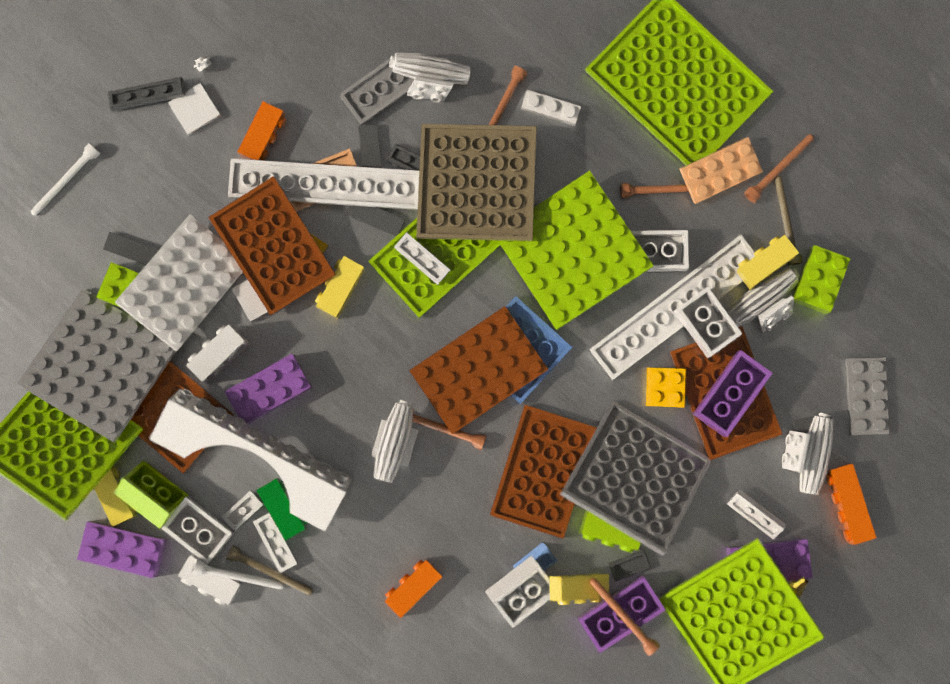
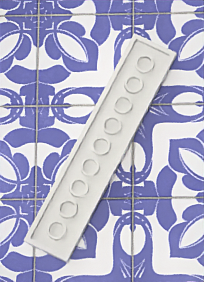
M231 159L229 198H239L274 176L290 202L418 210L419 171Z
M742 235L738 236L598 342L589 351L612 380L684 326L674 313V310L706 287H709L717 300H719L740 284L743 280L737 274V270L740 268L738 264L746 258L751 260L755 257V252Z

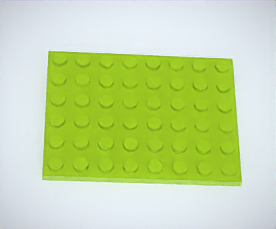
M652 0L585 69V72L685 165L716 152L773 93L761 79L676 0Z

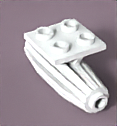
M395 53L394 56L390 57L389 67L392 68V72L414 79L407 92V96H411L414 99L444 102L453 84H467L469 81L470 66L450 58L423 53Z
M787 267L769 276L742 295L727 311L736 326L739 327L759 317L760 331L763 333L766 330L771 331L777 326V322L781 319L786 320L793 313L794 298L792 295L787 299L784 297L799 283L798 278L800 276L794 268L790 269Z
M400 400L399 403H395L387 421L381 420L371 457L376 458L373 478L392 483L400 466H409L419 431L412 428L414 408L410 407V402Z
M819 413L818 416H814L808 434L789 430V434L786 437V449L782 456V468L800 472V492L819 495L825 481L833 447L834 419H830L831 415Z

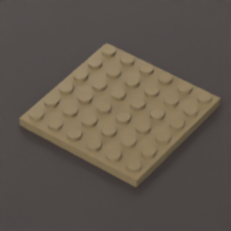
M421 124L416 237L419 239L533 241L537 126Z

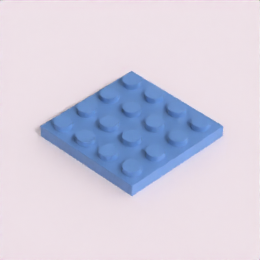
M515 296L506 308L548 368L542 375L511 395L521 404L572 347Z

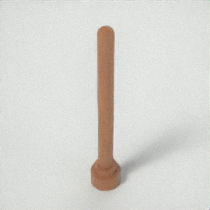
M514 66L511 72L512 80L489 125L498 124L518 83L526 78L528 74L526 70Z
M812 134L807 135L757 186L749 187L744 192L745 196L751 202L756 203L761 198V191L814 140V136Z
M620 183L621 198H629L633 194L689 192L686 185L632 186L629 183Z
M413 414L412 422L471 442V445H474V448L482 450L486 435L480 433L479 435H472L460 430L452 435L446 425Z
M592 578L590 580L592 587L643 643V650L648 656L652 655L660 647V644L655 639L648 638L596 578Z

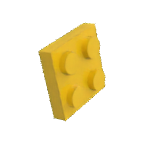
M647 367L646 406L685 408L687 369Z

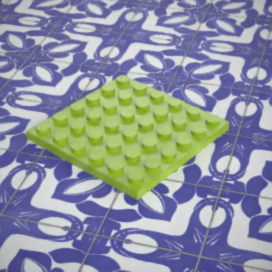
M590 171L534 207L533 241H498L556 330L654 267Z
M28 391L0 423V475L67 521L142 432V427L130 420L114 443Z
M759 538L754 539L658 598L715 684H745L824 639V634Z

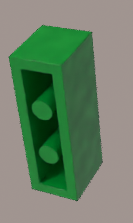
M276 478L256 490L285 541L307 529L306 524L308 522L290 513L289 495L286 492L287 489L283 480L280 481L279 478Z

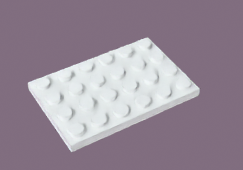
M189 215L115 303L177 352L243 271L225 243L192 215Z

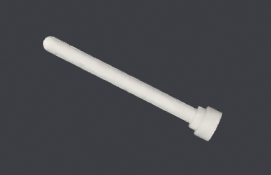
M90 143L86 145L82 157L31 210L32 215H38L89 159H96L100 155V152Z
M195 559L193 563L192 575L201 576V574L205 575L207 573L276 589L284 588V583L280 581L207 566V563L199 559Z

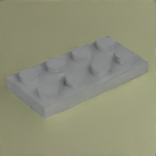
M390 58L339 94L361 126L406 95L414 81L412 78L392 72V68L389 67Z
M886 357L847 358L849 435L889 434Z

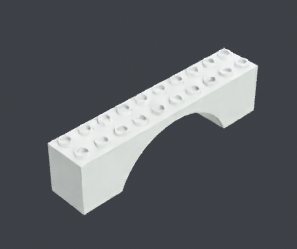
M179 389L169 399L150 437V440L184 458L198 449L213 445L237 446L259 455L277 471L283 480L289 495L290 513L323 531L328 527L352 481L348 474L332 469L329 464L315 460L312 455L298 451L295 446L281 442L278 437L264 433L262 429L245 423L240 417H233L225 409L214 407L208 400L199 399L186 389Z

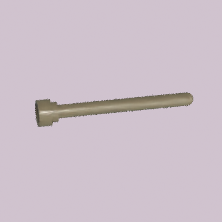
M777 176L775 178V185L785 234L796 248L783 180L781 176ZM798 254L793 260L788 262V266L803 263L802 255Z
M232 545L226 559L231 562L240 561L307 595L313 593L312 588L242 554L240 548Z

